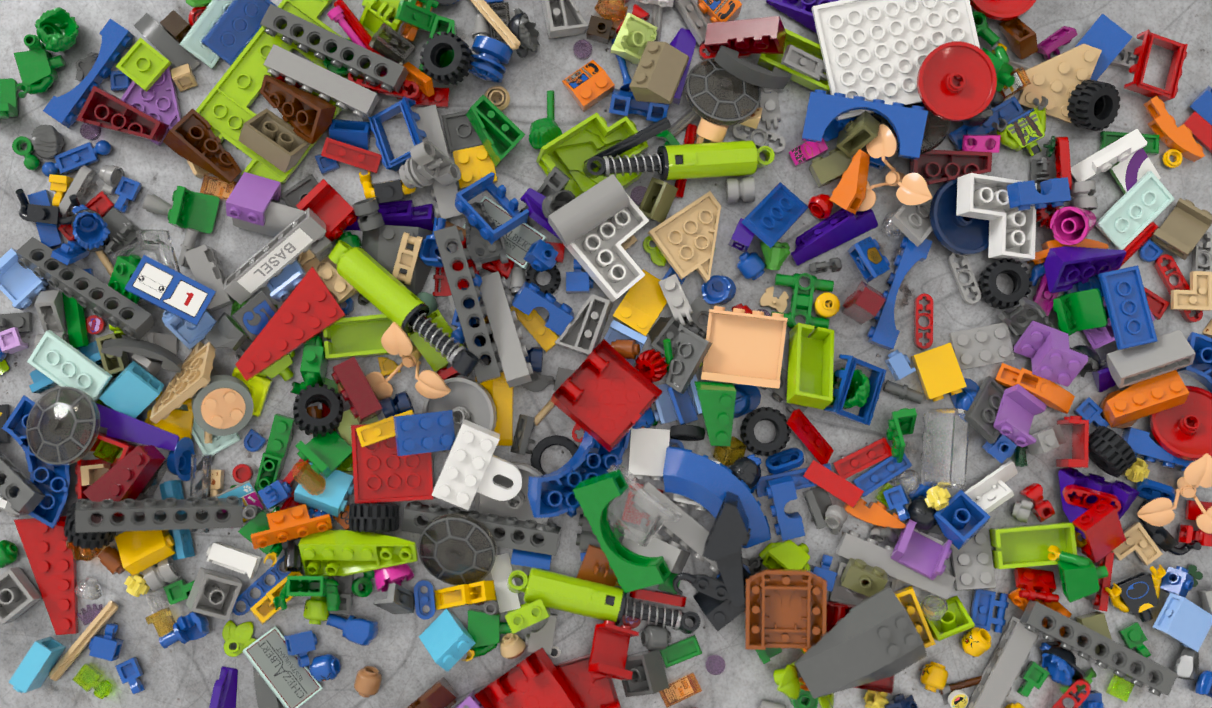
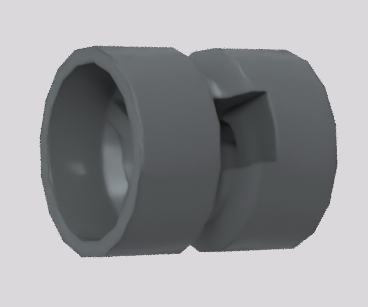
M376 197L352 204L355 215L359 216L357 221L361 231L373 230L385 224L382 214L378 212L379 205Z

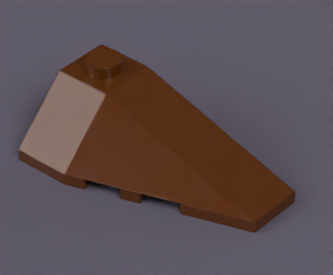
M264 75L260 93L273 108L278 109L283 115L282 119L291 124L297 136L310 144H314L331 125L336 107L320 97L272 76Z
M192 108L169 130L163 142L181 157L230 184L242 170L231 154L225 151L221 145L222 141L220 138L216 137L210 129L211 125Z
M442 677L407 708H451L457 702L455 699L458 693L445 677Z

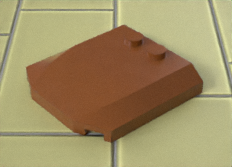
M764 569L746 578L745 649L805 648L807 651L822 639L821 637L826 633V579L803 569Z

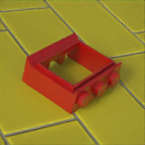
M1149 29L1137 34L1136 38L1143 40L1141 46L1134 50L1133 54L1139 56L1137 64L1132 65L1129 69V73L1134 74L1132 82L1124 85V89L1150 98L1157 96L1163 102L1174 99L1178 93L1177 86L1183 73L1182 66L1187 56L1188 44H1182L1151 33ZM1152 44L1174 51L1164 90L1143 83Z

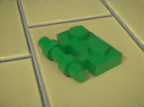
M400 0L395 19L425 32H431L436 14L430 10L431 7L436 9L439 2L436 0ZM416 1L421 2L423 6L419 7L415 5Z

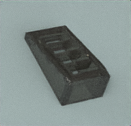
M490 3L493 11L505 9L506 13L496 14L498 17H506L503 23L507 24L508 27L510 21L509 3ZM492 27L493 39L504 42L501 36H496L497 32Z

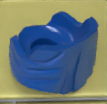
M721 275L711 276L710 280L707 283H703L701 287L703 299L711 305L726 304L734 298L736 293V286L733 280Z

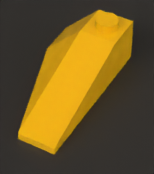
M503 371L500 373V378L480 384L490 393L496 407L497 420L494 432L500 434L497 446H512L514 387L509 388Z

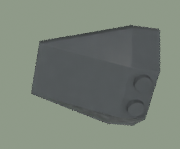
M383 225L373 230L363 231L362 249L392 274L403 233H409L410 236L416 238L420 236L424 240L426 235L432 234L433 231L420 227ZM407 243L406 248L413 250L414 245ZM418 255L411 285L404 284L403 281L400 282L417 295L422 291L432 267L425 265ZM401 268L400 273L407 274V270Z

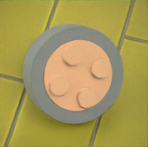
M234 376L210 377L209 384L204 388L201 387L192 397L191 405L194 419L200 428L210 434L217 436L234 434L243 429L252 417L253 400L250 391L245 383Z

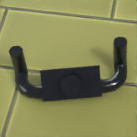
M23 189L16 190V195L21 204L19 216L23 220L59 225H69L72 223L74 213L69 217H62L59 207L29 204ZM70 195L69 199L72 206L80 207L77 195Z
M1147 499V500H1145V501L1140 505L1138 511H1139L1144 505H1146L1147 503H1149L1150 501H1152V500H1154V499ZM1139 518L1143 523V528L1164 552L1169 551L1179 556L1188 553L1190 550H1200L1202 547L1198 542L1186 543L1180 548L1175 547L1179 543L1163 526H1153Z

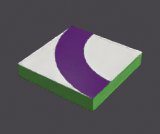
M1143 148L1131 154L1126 160L1114 164L1109 169L1124 194L1148 171H1152L1158 179L1161 178Z

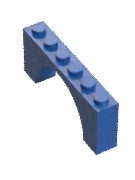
M815 89V92H810L802 134L803 141L821 143L827 127L837 117L853 110H868L881 115L893 127L898 139V157L919 159L928 111H925L924 107L912 106V108L904 107L903 103L897 102L889 105L884 104L885 101L873 99V102L865 101V97L861 96L847 98L846 94L843 93L829 95L826 94L827 91Z

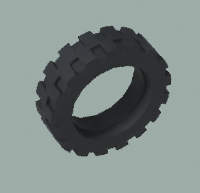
M553 435L546 437L538 442L533 449L531 466L543 475H546L540 462L545 449L553 445L564 446L573 457L578 450V446L564 436Z

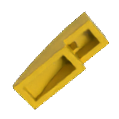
M299 571V572H291L288 576H303V575H302V574L300 573V571ZM287 576L250 608L252 614L262 625L281 610V607L275 610L273 599L280 596L279 594L287 581ZM289 596L288 599H285L286 604L289 601H291L295 596Z
M494 580L462 584L434 591L436 610L496 600Z

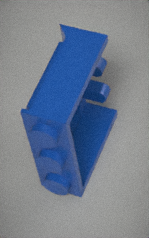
M403 97L401 101L376 115L368 117L370 129L376 138V146L382 156V163L386 169L395 172L399 171L400 167L411 157L409 151L394 159L382 123L402 112L414 146L423 142L422 139L427 137L425 131L417 127L416 122L420 120L419 114L411 110V107L416 102L407 97Z
M493 172L458 192L455 199L456 209L467 217L468 222L475 226L482 238L488 240L491 245L522 223H527L529 215L528 209L523 212L518 210L519 202L516 198L510 201L505 196L506 187L504 185L499 187L494 185L495 174ZM485 190L512 217V219L495 230L468 203L469 200Z
M840 354L839 358L847 361L845 370L838 369L835 372V376L842 380L839 389L833 388V397H836L833 408L826 407L823 410L859 424L870 425L887 370L857 359L854 356ZM856 365L871 371L869 397L866 404L860 407L858 416L842 410Z

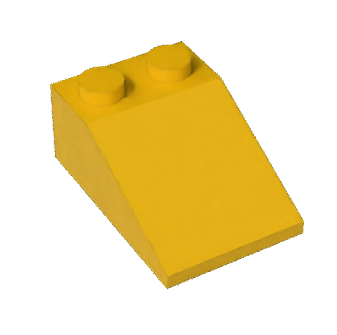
M642 270L645 276L629 289L613 314V319L647 336L666 306L667 301L659 285L661 280Z

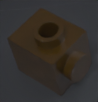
M175 10L160 22L162 27L179 44L191 29L189 23Z
M591 15L586 32L587 39L609 44L610 39H614L616 28H613V21Z

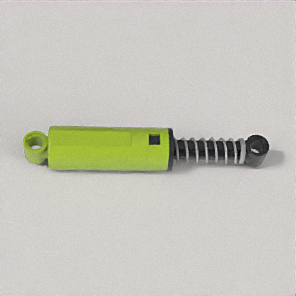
M750 140L659 146L657 153L653 156L649 153L645 157L642 154H639L638 157L634 154L631 157L624 155L623 158L619 155L615 158L612 156H604L603 158L594 156L585 162L583 171L587 177L592 179L599 176L609 177V174H614L616 177L617 174L624 176V173H629L631 176L632 173L639 175V172H644L646 175L647 172L654 174V171H658L659 178L662 181L753 175L757 167L762 168L772 163L775 154L769 146H762L757 149L755 143ZM760 153L765 155V161L760 159ZM591 163L598 165V172L591 170Z
M339 240L328 255L329 259L337 264V273L386 317L399 325L406 334L412 331L419 332V336L424 337L425 342H430V346L436 347V351L441 352L442 357H447V361L452 364V367L458 373L468 377L480 362V359L463 346L459 347L460 343H455L454 338L448 337V333L444 334L442 332L443 328H438L437 323L431 322L432 318L427 319L429 307L366 251L359 247L353 248L346 242Z
M531 568L529 575H526L521 570L513 571L507 581V587L511 592H524L523 600L527 603L542 599L545 607L603 621H613L616 624H619L622 615H625V619L629 616L632 617V620L635 618L640 619V622L646 620L648 624L650 622H654L655 625L657 623L662 624L663 628L667 625L671 626L670 629L673 627L674 630L677 631L679 629L685 634L693 633L701 624V619L695 612L689 611L684 613L680 609L675 612L673 608L667 610L665 606L659 608L657 604L651 606L650 602L643 604L642 600L639 603L635 599L629 601L626 597L627 593H624L621 588L542 569ZM514 578H520L523 584L521 586H515L512 580ZM686 618L693 621V627H688L685 624Z

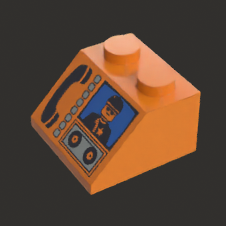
M698 0L697 2L701 12L707 13L710 17L711 23L734 21L739 17L742 3L739 0Z
M594 60L562 81L583 112L607 97L615 89V84Z

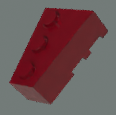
M352 357L333 367L334 373L331 376L336 384H340L342 397L345 401L349 402L351 406L350 411L353 417L357 418L359 424L379 415L382 407L356 358Z

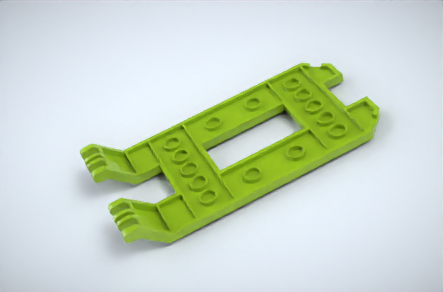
M282 0L278 5L279 8L340 36L319 20L332 0ZM368 0L359 22L383 53L386 54L392 46L399 27L403 22L394 19L392 23L388 21L395 13V8L393 6L389 7V3L386 1L381 4L376 12L373 9L380 0ZM283 24L281 29L286 28L287 24ZM261 27L196 109V112L211 125L210 129L216 137L218 136L221 141L226 139L253 159L241 175L247 172L284 184L316 142L309 146L293 168L284 173L238 141L243 124L256 116L248 108L260 94L264 75L272 76L267 72L268 70L263 64L275 44L291 53L296 50L312 63L325 69L327 68L324 66L323 60L314 56L315 53L308 51V53L303 52L297 48L298 45L294 43L289 45L283 42L281 37L277 35L272 37L264 32L265 29ZM304 31L299 32L297 37H301ZM317 39L313 45L319 44L320 39ZM366 63L363 66V69H367L370 66V64ZM360 75L353 77L355 81H357V79L364 80V78H361ZM312 92L313 95L319 96V94ZM330 100L329 103L336 107L333 117L335 119L342 109L336 106V102Z

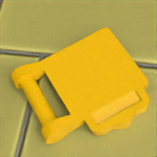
M161 391L160 395L156 398V401L159 399L163 391ZM188 398L183 402L184 405H187L188 411L174 409L166 419H161L155 424L150 420L152 410H149L144 422L178 435L179 441L184 437L191 439L194 421L191 405L192 398Z

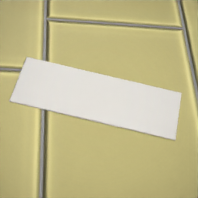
M509 553L495 556V562L491 570L500 613L521 608L518 593L511 592L507 587L508 577L513 572ZM488 557L489 565H491L492 557Z

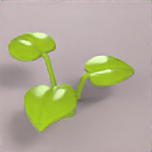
M795 662L787 664L786 668L774 671V681L779 685L777 690L793 700L799 697L800 685H803L798 680ZM834 693L818 698L822 708H833Z

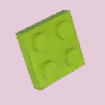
M140 37L116 67L147 92L170 66L171 62Z

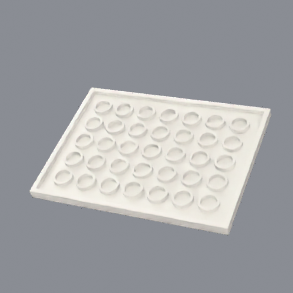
M839 0L812 7L831 95L843 93L846 94L847 98L861 96L865 97V101L873 102V99L884 100V104L892 105L893 102L903 103L904 106L920 103L922 100L918 93L917 76L922 62L929 53L943 44L957 41L967 42L980 48L970 0ZM853 110L840 115L836 120L857 117L865 111L869 114L875 112Z

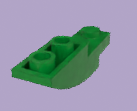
M275 414L266 451L262 455L254 486L255 490L260 491L280 479L293 438L294 418Z

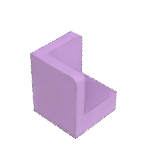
M13 327L0 332V348L2 352L13 354L29 348L27 343L22 342L18 328Z

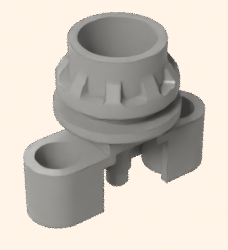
M429 140L411 147V157L399 169L402 182L410 189L429 186L434 183L435 179L441 185L447 186L461 178L458 166Z

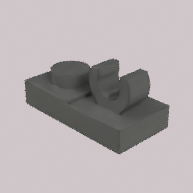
M32 313L0 314V332L13 327L18 328L19 333L32 332Z
M519 415L510 452L525 455V453L532 454V451L527 449V445L529 443L535 444L534 440L529 439L535 426L534 417Z

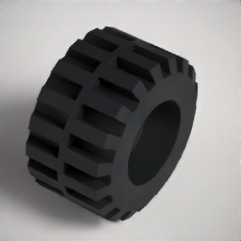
M441 32V35L438 33L433 34L434 38L429 37L427 45L423 44L422 46L424 51L420 52V56L423 57V59H420L423 70L431 78L444 85H449V83L455 85L457 81L462 82L464 76L468 77V70H472L473 66L470 63L474 62V58L471 56L473 53L469 45L451 32L448 34ZM448 50H454L452 63L447 67L440 68L441 56Z
M1096 80L1082 81L1081 85L1078 84L1075 87L1076 89L1071 92V98L1068 99V117L1071 118L1070 121L1077 127L1102 131L1104 128H1108L1109 124H1112L1115 121L1114 118L1118 115V109H1120L1119 101H1121L1120 96H1118L1119 92L1110 83Z
M1007 258L990 264L982 271V277L978 281L981 283L978 287L983 292L981 297H985V302L987 304L991 303V307H999V309L1011 308L1020 304L1019 300L1022 297H1027L1031 292L1029 287L1032 286V281H1029V278L1032 276L1031 273H1026L1028 268L1026 266L1021 267L1022 263L1020 261L1015 262V259L1007 260ZM1000 273L1008 275L1013 280L1014 289L1010 295L1002 293L996 285V279Z
M315 384L313 388L311 385L306 386V390L302 389L300 395H297L295 398L293 417L295 418L296 425H299V429L301 431L305 430L307 435L312 433L313 437H318V434H321L324 437L327 432L329 434L333 433L334 428L337 429L342 421L343 400H340V394L335 393L334 388L328 389V385L323 384V387H319V384ZM320 402L329 407L330 413L324 418L316 419L311 417L306 409L309 405Z
M761 407L751 411L743 419V423L740 426L742 443L750 452L756 455L770 456L779 453L790 440L789 434L791 429H789L786 416L781 414L779 410L772 409V407ZM768 420L774 424L776 436L773 441L762 443L756 439L754 427L759 421Z
M1099 426L1089 435L1088 456L1107 474L1118 478L1136 462L1137 458L1133 449L1112 429Z
M73 503L68 508L64 535L69 542H73L74 546L94 550V548L101 549L103 546H108L110 542H113L116 532L75 533L76 503ZM100 513L92 514L95 517L102 516Z
M353 503L349 505V529L356 532L396 531L399 529V505L395 503Z

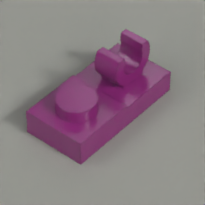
M1063 26L1037 45V53L1043 54L1045 60L1051 59L1052 52L1054 55H1059L1060 50L1058 48L1061 45L1070 43L1078 35L1076 29Z
M1044 274L1033 301L1049 316L1054 303L1053 299L1057 298L1059 292H1049L1046 274Z

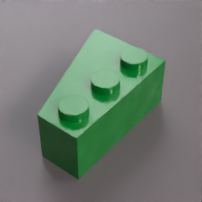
M484 95L470 107L466 114L495 167L526 135Z
M694 381L711 446H730L736 389L733 383Z

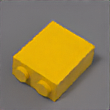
M951 343L911 356L926 400L932 399L935 402L944 399V394L950 392L952 396L963 392L962 388L967 387Z
M169 530L125 531L115 536L123 568L133 576L175 554L173 547L175 542L169 534Z

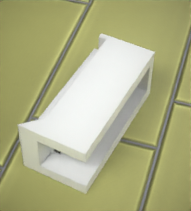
M214 542L213 545L209 546L206 556H208L207 562L212 561L214 564L247 574L249 579L255 578L262 559L261 556L221 542Z

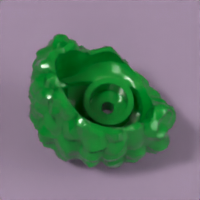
M57 7L47 10L36 20L34 24L37 28L36 33L45 44L46 50L57 53L65 52L76 43L79 26L75 21V17H70V14L65 9Z
M854 370L852 383L850 384L853 390L851 394H847L843 409L854 406L863 407L867 402L870 392V380L865 374H862V370ZM835 372L833 373V384L837 383ZM833 397V402L829 405H834L836 397Z

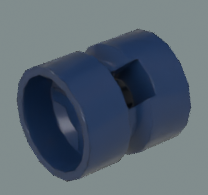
M531 347L530 350L527 349L526 363H531L533 372H542L543 348Z
M406 391L395 394V398L387 397L380 400L385 418L409 410H413L415 414Z

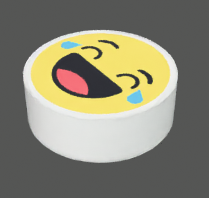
M955 690L948 696V704L951 708H966L969 703L968 696L962 690Z

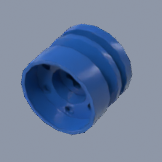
M481 35L476 36L472 45V51L476 54L471 55L474 58V62L470 63L473 67L468 72L483 80L496 83L502 82V74L506 72V68L501 64H509L513 50L496 39Z

